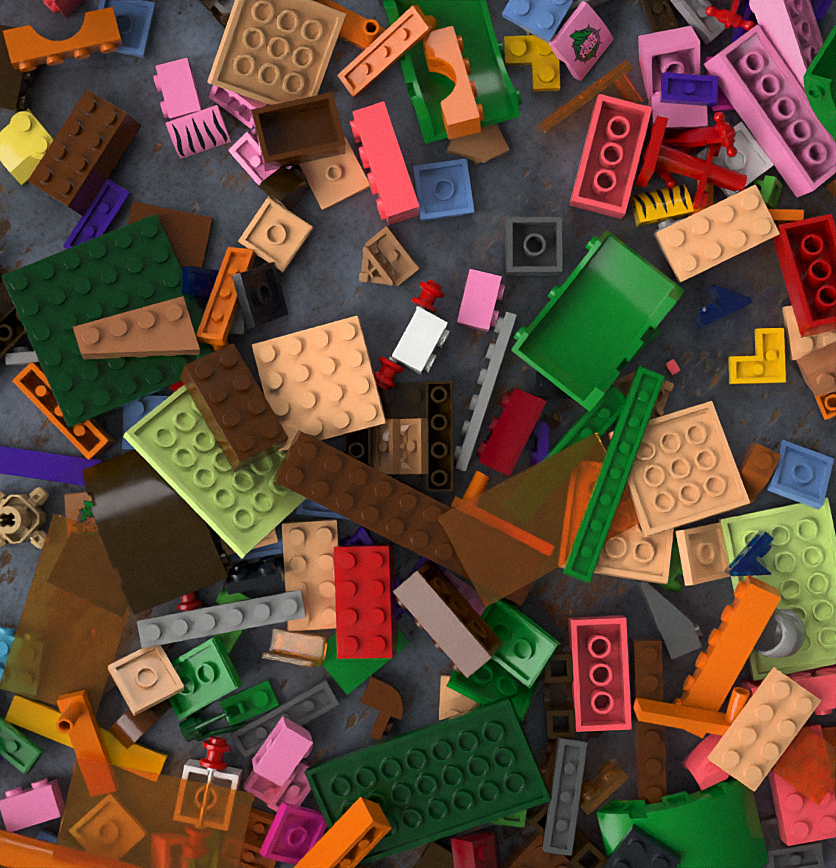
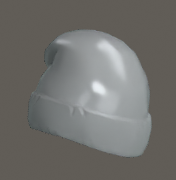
M776 607L754 646L755 650L764 656L772 658L794 655L803 646L806 638V629L803 621L790 609H778Z

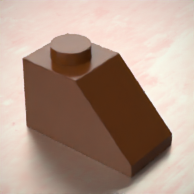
M758 443L749 444L737 468L750 504L770 480L782 456Z

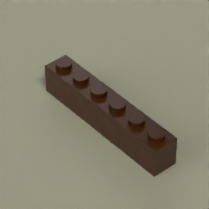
M657 637L629 638L635 800L645 799L646 804L662 802V797L667 796L665 726L638 721L633 706L636 698L664 702L662 640Z

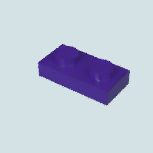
M663 72L660 102L715 107L717 104L719 76Z

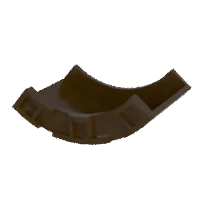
M136 449L82 470L87 494L91 496L95 504L91 509L112 568H117L122 580L120 584L121 589L134 615L229 578L226 568L230 565L229 558L225 550H219L209 524Z

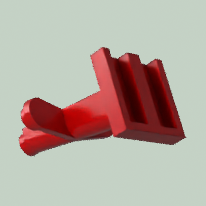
M657 115L647 138L649 143L642 157L640 165L643 167L637 177L636 186L646 188L655 168L665 169L699 180L692 205L696 209L699 207L704 208L709 194V192L704 191L706 183L734 192L744 190L747 175L712 163L713 156L718 157L721 143L708 144L705 160L662 145L668 118Z

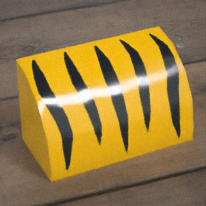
M684 184L677 185L674 188L667 187L630 195L636 227L662 222L670 218L686 217L694 212L690 194Z

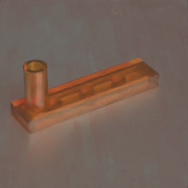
M628 60L621 62L534 127L540 135L546 133L611 84L615 86L625 101L637 104L642 103L644 99L626 74L633 67Z

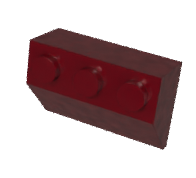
M514 388L512 393L507 391L500 403V406L504 408L500 417L494 416L488 427V431L492 432L488 441L482 440L476 451V455L479 456L477 462L505 476H510L547 401L517 388Z
M492 825L451 838L454 868H501L496 826Z

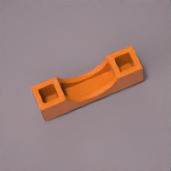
M113 7L86 12L81 29L73 37L63 41L45 39L31 25L3 31L11 64L15 70L20 69L21 72L32 71L37 68L36 65L45 63L49 66L58 65L64 62L63 59L74 57L76 60L90 57L93 52L112 53L117 51L118 47L123 46Z
M453 26L429 31L422 38L423 52L429 72L441 73L449 77L455 84L452 93L441 101L442 118L448 139L451 140L481 132L480 121L484 120V112L481 103L476 104L475 97H478L475 82H469L468 75L471 74L468 58L463 59L461 52H464L461 35L456 36Z

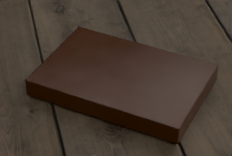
M133 201L128 225L157 213L180 267L203 272L214 219L212 217Z

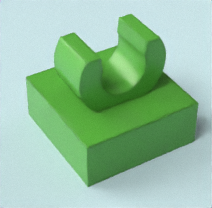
M765 175L764 181L754 180L753 184L761 188L760 194L767 208L777 209L783 184L776 177Z

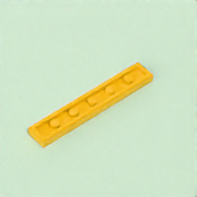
M18 693L15 694L6 715V721L73 748L69 734H63L57 730L56 723L61 716L59 710ZM99 727L113 765L154 782L158 781L168 757L167 754L138 742L133 743L126 749L110 731Z

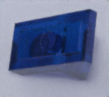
M184 266L182 271V294L194 296L195 299L209 300L219 270Z
M713 285L709 289L718 307L716 308L713 303L700 309V316L694 318V321L699 329L753 302L750 297Z
M759 530L724 572L730 576L771 575L772 573L761 565L756 558L758 556L762 558L769 552L772 547L770 542L774 538L766 531Z

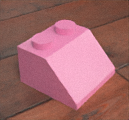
M692 26L638 36L639 62L648 100L656 92L661 91L663 72L701 75L700 40Z

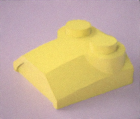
M29 108L26 111L16 113L11 118L10 124L0 132V161L22 186L28 182V179L54 140Z

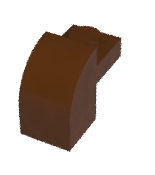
M372 674L361 698V703L379 710L371 729L370 737L380 741L383 734L388 736L394 721L390 719V716L401 720L403 715V698L399 689L392 682Z
M166 699L135 716L129 709L108 730L128 749L172 706L169 700Z

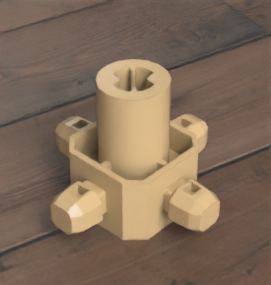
M38 487L29 496L26 494L9 495L6 498L7 495L0 490V549L8 542L11 544L25 543L30 539L31 543L37 548H45L51 540L44 530H39L46 523V512L39 505H44L49 498V493L44 488Z

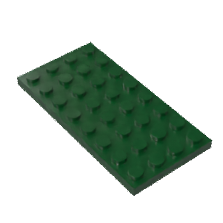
M510 695L313 765L304 771L329 830L360 797L379 804L392 829L354 868L551 801L550 791Z

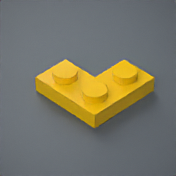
M535 35L504 36L505 66L531 65L533 92L560 90L559 59L556 58L548 42Z
M784 328L755 329V356L728 357L729 384L786 382Z

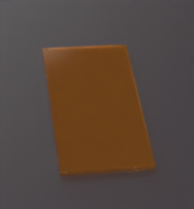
M597 432L438 516L439 522L442 524L484 607L491 605L566 563L607 452ZM624 488L605 541L639 523L635 506L626 488Z
M53 514L0 681V689L56 706H58L56 700L60 695L86 690L95 717L110 674L108 665L114 661L130 611V606L120 586L122 583L117 568H112L97 527L62 517L59 514Z
M77 757L52 860L90 868H239L251 807L254 801V793Z

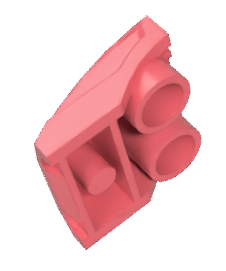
M709 734L681 761L684 769L689 770L701 790L727 779L730 775L707 758L723 737L721 735Z

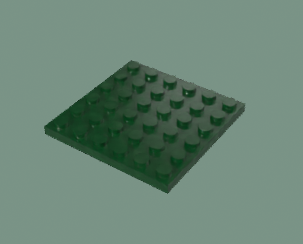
M157 213L1 276L69 429L181 382L180 377L184 365L215 352L212 344L198 342L200 348L199 355H162L108 359L82 358L73 327L182 296L184 297L195 335L197 334L203 316Z

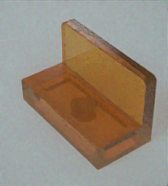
M276 628L273 629L270 651L263 652L262 658L312 668L324 665L328 638Z

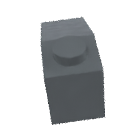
M637 580L660 640H662L666 655L670 659H674L701 648L700 639H703V635L698 624H693L690 619L649 583Z

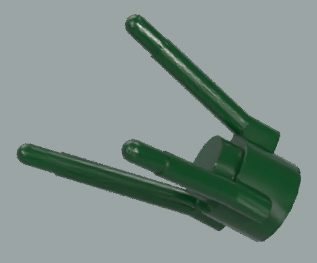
M207 705L187 716L186 720L179 723V727L187 742L194 739L199 742L211 736L233 732L249 722L207 731L208 725L229 716V712L225 711L206 720L201 715L197 717L198 714L209 706Z

